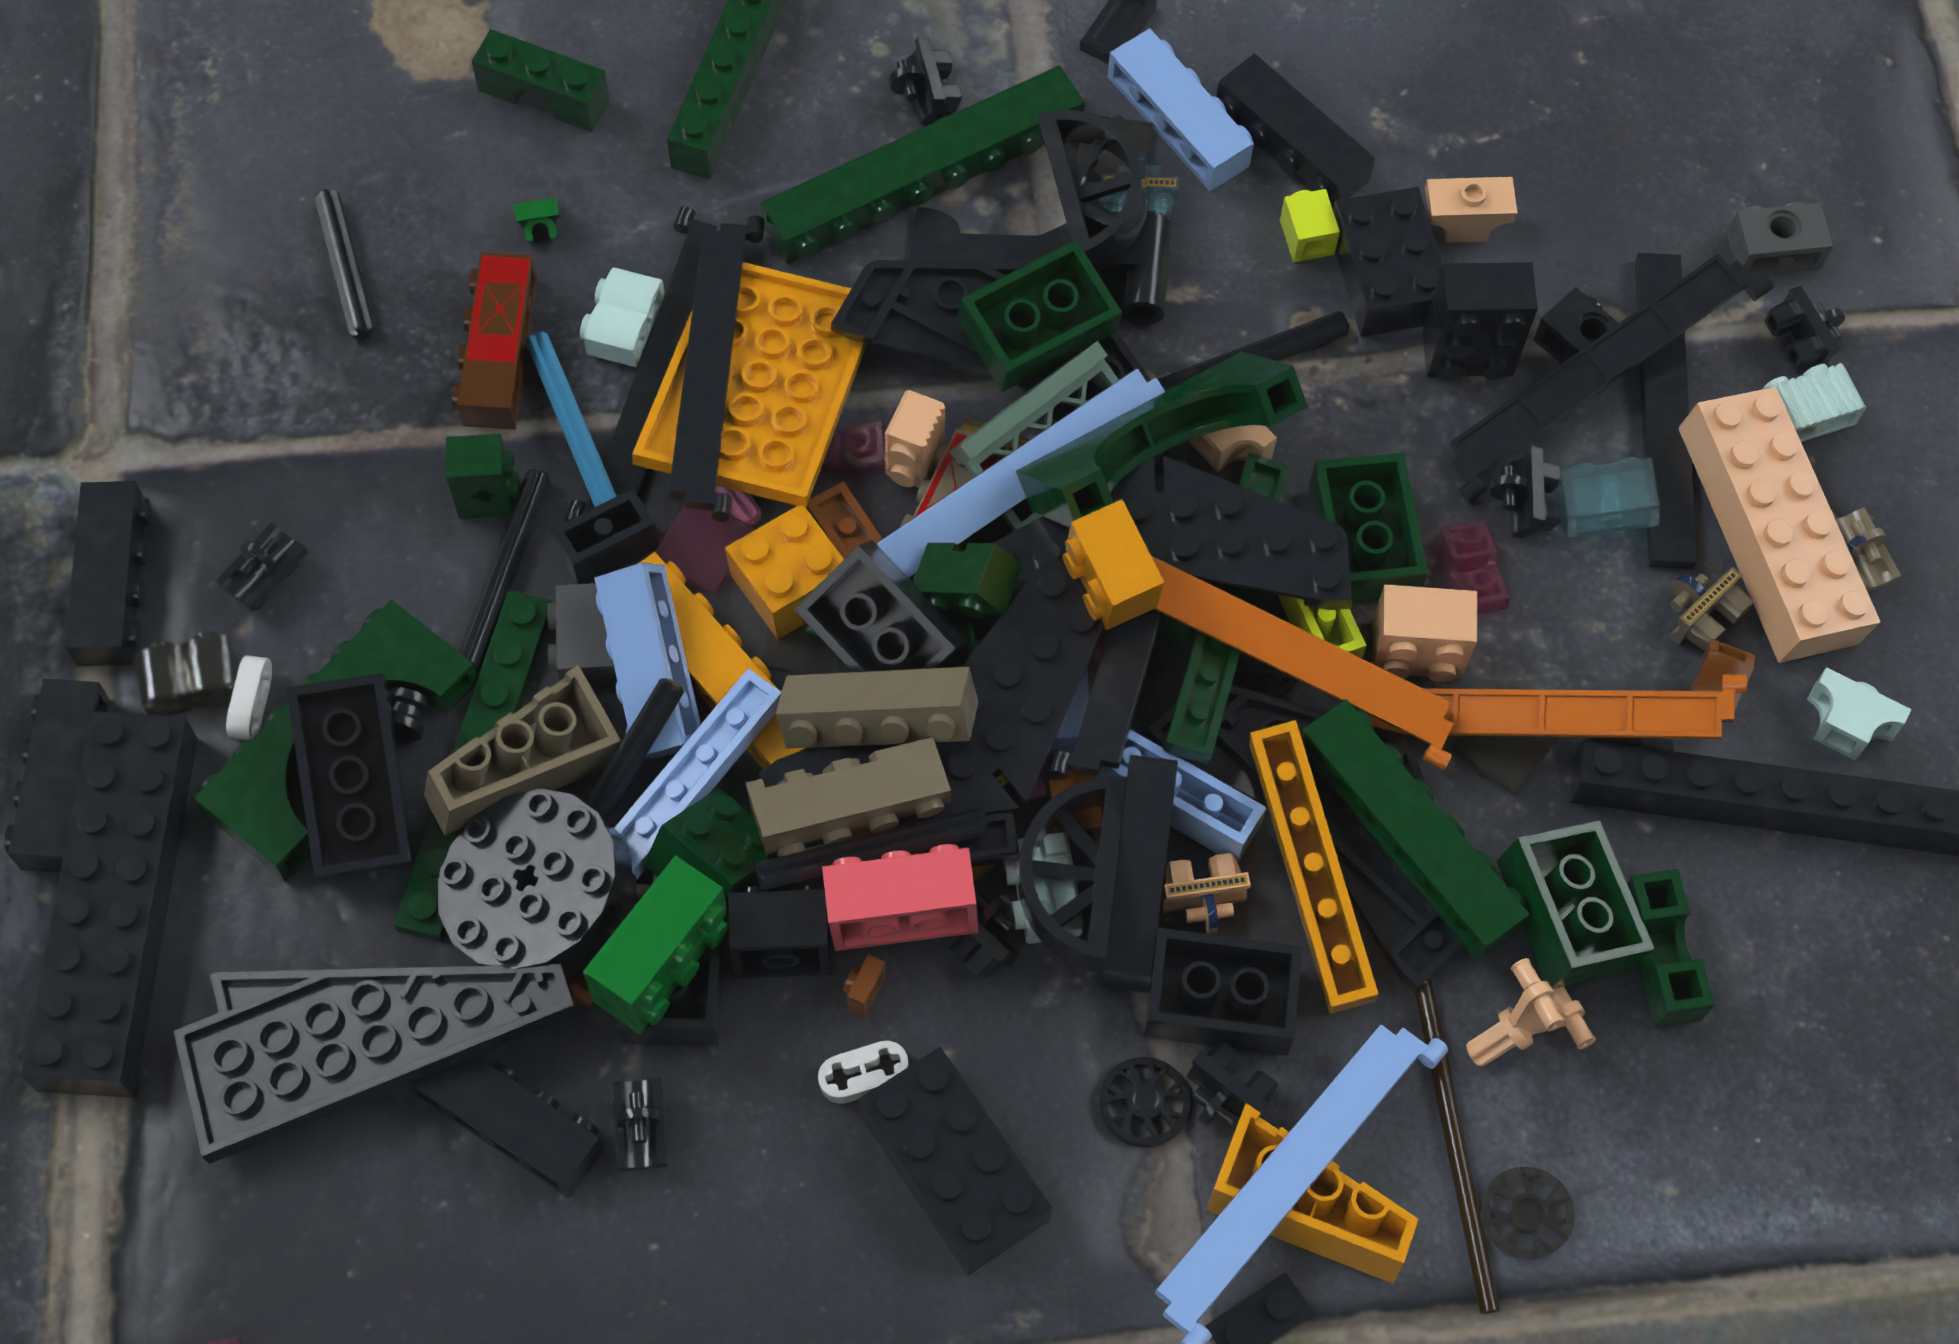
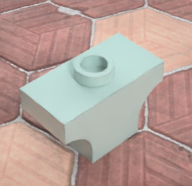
M1827 667L1814 684L1807 698L1816 707L1820 715V726L1813 740L1853 760L1859 757L1871 740L1883 739L1891 742L1905 724L1912 710L1880 694L1870 684L1855 682Z

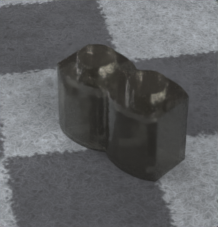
M205 632L194 636L192 640L183 644H172L166 641L154 642L148 645L146 649L134 653L141 703L147 715L168 716L185 712L194 707H212L230 703L237 677L234 650L228 635Z

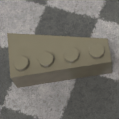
M576 665L565 673V677L551 688L545 687L534 695L532 701L514 714L510 712L497 721L496 727L482 737H475L430 769L427 774L424 797L444 835L464 828L468 820L505 796L540 788L553 791L606 769L620 746L621 739L579 665Z
M933 737L874 751L869 755L870 762L860 764L859 759H850V757L832 761L822 771L823 774L815 776L812 773H805L804 769L787 772L784 774V780L774 786L765 787L763 779L746 782L751 810L767 860L802 852L807 848L822 843L829 845L853 839L852 834L866 829H871L872 833L886 831L899 824L898 819L914 814L917 815V818H927L942 812L945 809L944 805L951 803V789Z

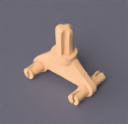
M1525 958L1519 960L1511 967V970L1524 989L1515 1008L1508 1007L1498 1014L1500 1022L1469 1041L1466 1047L1474 1063L1479 1067H1484L1515 1046L1521 1050L1528 1048L1533 1044L1532 1035L1544 1031H1553L1560 1027H1566L1578 1049H1584L1592 1045L1596 1038L1582 1018L1585 1010L1578 1000L1572 1001L1565 987L1552 989L1548 981H1541L1530 960Z

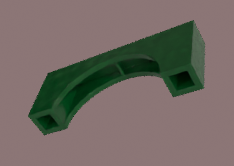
M1239 352L1016 470L1031 511L1070 527L1072 521L1114 503L1111 491L1115 485L1130 471L1151 457L1185 441L1215 431L1248 425L1271 427L1307 408L1308 405L1293 365Z
M391 599L382 609L378 608L371 612L365 619L362 629L350 641H344L338 645L333 651L330 661L318 673L309 675L301 685L383 673L387 678L389 690L394 687H402L422 693L433 701L434 707L448 714L472 690L478 678L473 663ZM288 703L285 706L276 708L267 718L265 727L252 740L247 739L242 742L234 751L232 760L219 773H213L208 776L201 784L198 794L194 797L202 813L284 882L311 856L308 831L298 820L294 803L298 765Z

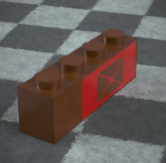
M480 252L478 269H471L469 287L470 294L474 295L473 305L466 306L464 312V331L468 332L467 344H460L458 351V368L462 371L461 383L455 382L452 390L453 409H459L463 426L516 430L528 350L526 340L530 336L538 280L533 255Z

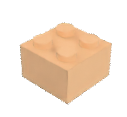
M1384 585L1371 623V663L1402 679L1408 676L1429 677L1430 680L1435 682H1450L1454 679H1462L1477 643V591Z

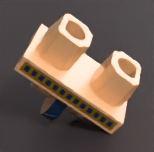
M1234 853L1218 854L1210 857L1208 860L1210 878L1194 880L1190 860L1184 859L1166 863L1165 884L1161 895L1163 913L1185 910L1186 922L1203 921L1207 934L1218 932V919L1234 916L1232 903L1245 902L1247 900V889L1251 887L1248 872L1241 873Z

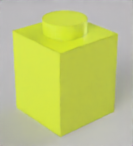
M1326 189L1312 192L1301 190L1291 196L1284 197L1280 223L1293 263L1334 255L1340 230Z

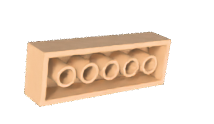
M1777 387L1698 402L1678 429L1739 572L1743 575L1742 579L1778 663L1858 645L1881 621Z

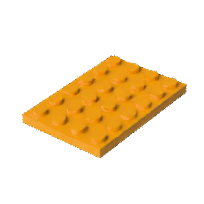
M743 262L716 486L807 507L867 345L849 340L831 330V322L852 288ZM692 311L632 453L633 465L671 474Z

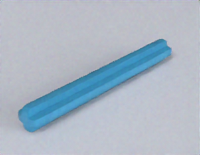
M538 332L536 335H530L527 338L526 345L592 502L597 507L616 497V493L549 336L545 332Z

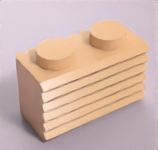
M911 390L905 391L884 434V439L886 440L884 443L886 444L884 447L886 449L885 473L897 484L904 487L916 486L919 488L925 477L931 479V473L934 472L936 453L941 443L945 441V406L943 402Z

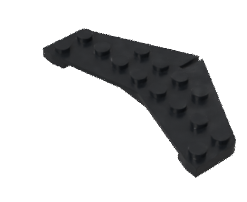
M872 261L864 267L831 322V330L852 341L988 371L957 321L961 298L1032 262ZM1117 331L1114 335L1098 342L1108 355L1104 360L1119 380L1135 369H1139L1146 382L1151 380ZM1075 355L1017 385L1026 393ZM1099 374L1087 381L1085 400H1091L1108 388ZM1078 389L1068 397L1077 399ZM1058 403L1053 408L1052 418L1058 422L1076 410V406Z
M1154 456L1125 475L1111 491L1114 503L1123 499L1151 556L1202 581L1303 599L1305 606L1326 610L1352 609L1347 535L1341 526L1166 456H1163L1165 492H1156ZM1042 516L993 542L1023 565L1008 606L1037 568L1056 555L1066 567L1063 554L1067 552L1065 541L1068 539L1070 527ZM1080 577L1077 578L1076 580L1078 581V583L1086 591ZM985 614L983 618H979L981 630H990L1001 615Z
M1056 555L1037 568L1007 607L1005 615H1001L962 666L970 668L978 698L970 741L935 742L951 789V803L945 804V809L942 812L931 817L917 818V815L914 814L898 819L899 824L894 828L975 808L983 809L985 814L1011 810L1013 813H1019L1017 804L994 777L998 773L1022 803L1027 806L1104 627L1101 619L1095 621L1092 619L1083 599V595L1087 594V592L1076 579L1074 580L1071 577L1067 568ZM903 744L806 748L774 761L758 773V778L763 779L765 787L774 786L784 780V774L787 772L804 769L805 773H812L815 776L823 774L822 771L832 761L850 757V759L857 758L860 764L870 762L869 755L874 751ZM866 829L852 834V837L874 833L871 832V829Z
M1231 685L1215 747L1208 766L1180 756L1178 757L1268 808L1249 746L1250 732L1296 720L1301 735L1305 727L1327 712ZM1176 704L1147 729L1146 736L1162 748H1164ZM1374 726V732L1385 745L1388 743L1396 747L1402 742L1403 734ZM1410 741L1399 753L1404 761V767L1415 780L1420 779L1425 783ZM1309 762L1348 894L1398 976L1413 991L1417 992L1464 945Z

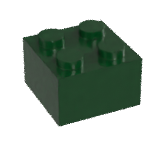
M718 788L661 825L644 865L659 876L674 856H678L723 887L727 913L729 914L728 893H739V890L744 887L759 886L755 867L759 861L767 860V856L754 816L739 805L736 800Z

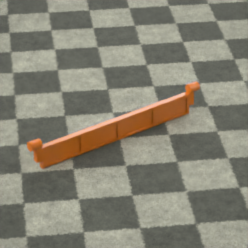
M1152 556L1165 582L1157 608L1154 610L1340 701L1347 699L1354 708L1361 709L1365 713L1430 744L1425 751L1423 761L1443 771L1445 770L1452 754L1442 750L1454 724L1444 719L1451 702Z
M1723 674V691L1423 689L1451 702L1444 719L1454 723L1449 733L1452 736L1722 739V722H1735V693H1747V675ZM1367 714L1373 726L1409 735Z

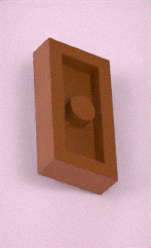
M844 481L809 499L806 509L844 559L858 545L871 540L877 544L882 540V537Z

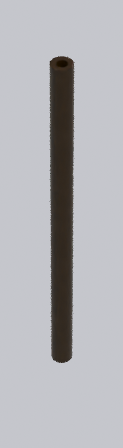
M1430 978L1415 992L1426 1045L1433 1038H1438L1444 1042L1432 979ZM1446 1053L1435 1068L1430 1070L1480 1314L1496 1313L1500 1311Z

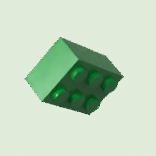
M675 855L584 969L583 973L592 1001L639 1035L648 1023L652 1026L656 1025L669 1007L670 1001L667 1000L678 985L685 987L692 980L700 966L697 960L708 946L711 949L716 948L728 932L729 924L727 922L729 919L723 887Z

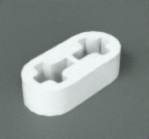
M245 655L241 660L226 721V732L230 739L252 740L259 733L272 679V663L269 658Z
M880 1041L835 1055L827 1059L820 1066L818 1073L820 1090L824 1097L834 1103L842 1104L858 1100L909 1067L908 1057L904 1048L892 1041ZM884 1054H888L891 1061H900V1063L894 1065V1074L889 1076L885 1075L883 1069L866 1072L867 1069L877 1067L880 1064L879 1057ZM836 1069H842L845 1075L861 1072V1075L847 1080L848 1088L845 1090H839L836 1084H827V1082L834 1079L833 1071Z

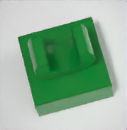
M556 197L513 204L516 222H526L524 236L528 242H534L532 229L539 223H543L548 227L550 239L556 238L557 227L550 219L560 216Z

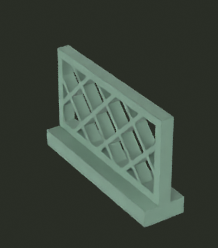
M1098 341L1084 348L952 448L949 453L959 466L964 464L972 477L975 478L984 472L979 464L990 455L1006 457L1018 449L1019 433L1024 429L1043 432L1052 424L1053 408L1058 403L1074 405L1077 409L1088 402V400H1085L1087 381L1095 375L1099 374L1108 387L1119 381L1104 360L1108 355ZM1078 389L1077 399L1068 397ZM1044 415L1043 424L1034 423ZM1010 441L1009 451L1000 449ZM1012 508L1001 515L1013 532L1042 517V515L1033 512L1023 521H1020Z

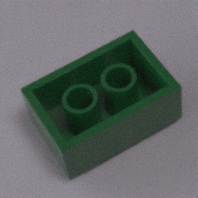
M1075 240L961 298L957 321L1001 392H1004L1079 353L1096 341L1100 342L1114 335L1117 331L1122 311L1078 241Z
M1404 453L1315 461L1309 483L1313 512L1315 516L1341 526L1347 535L1352 604L1379 601L1384 585L1423 587L1428 570Z
M1600 820L1518 837L1496 861L1506 887L1510 886L1516 889L1526 903V910L1530 915L1523 928L1542 975L1552 989L1629 972L1655 950Z

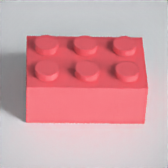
M945 844L931 848L930 853L910 855L908 851H891L883 854L881 859L862 861L858 857H844L835 860L833 865L822 866L828 923L835 951L979 933L969 848L959 849L957 845Z

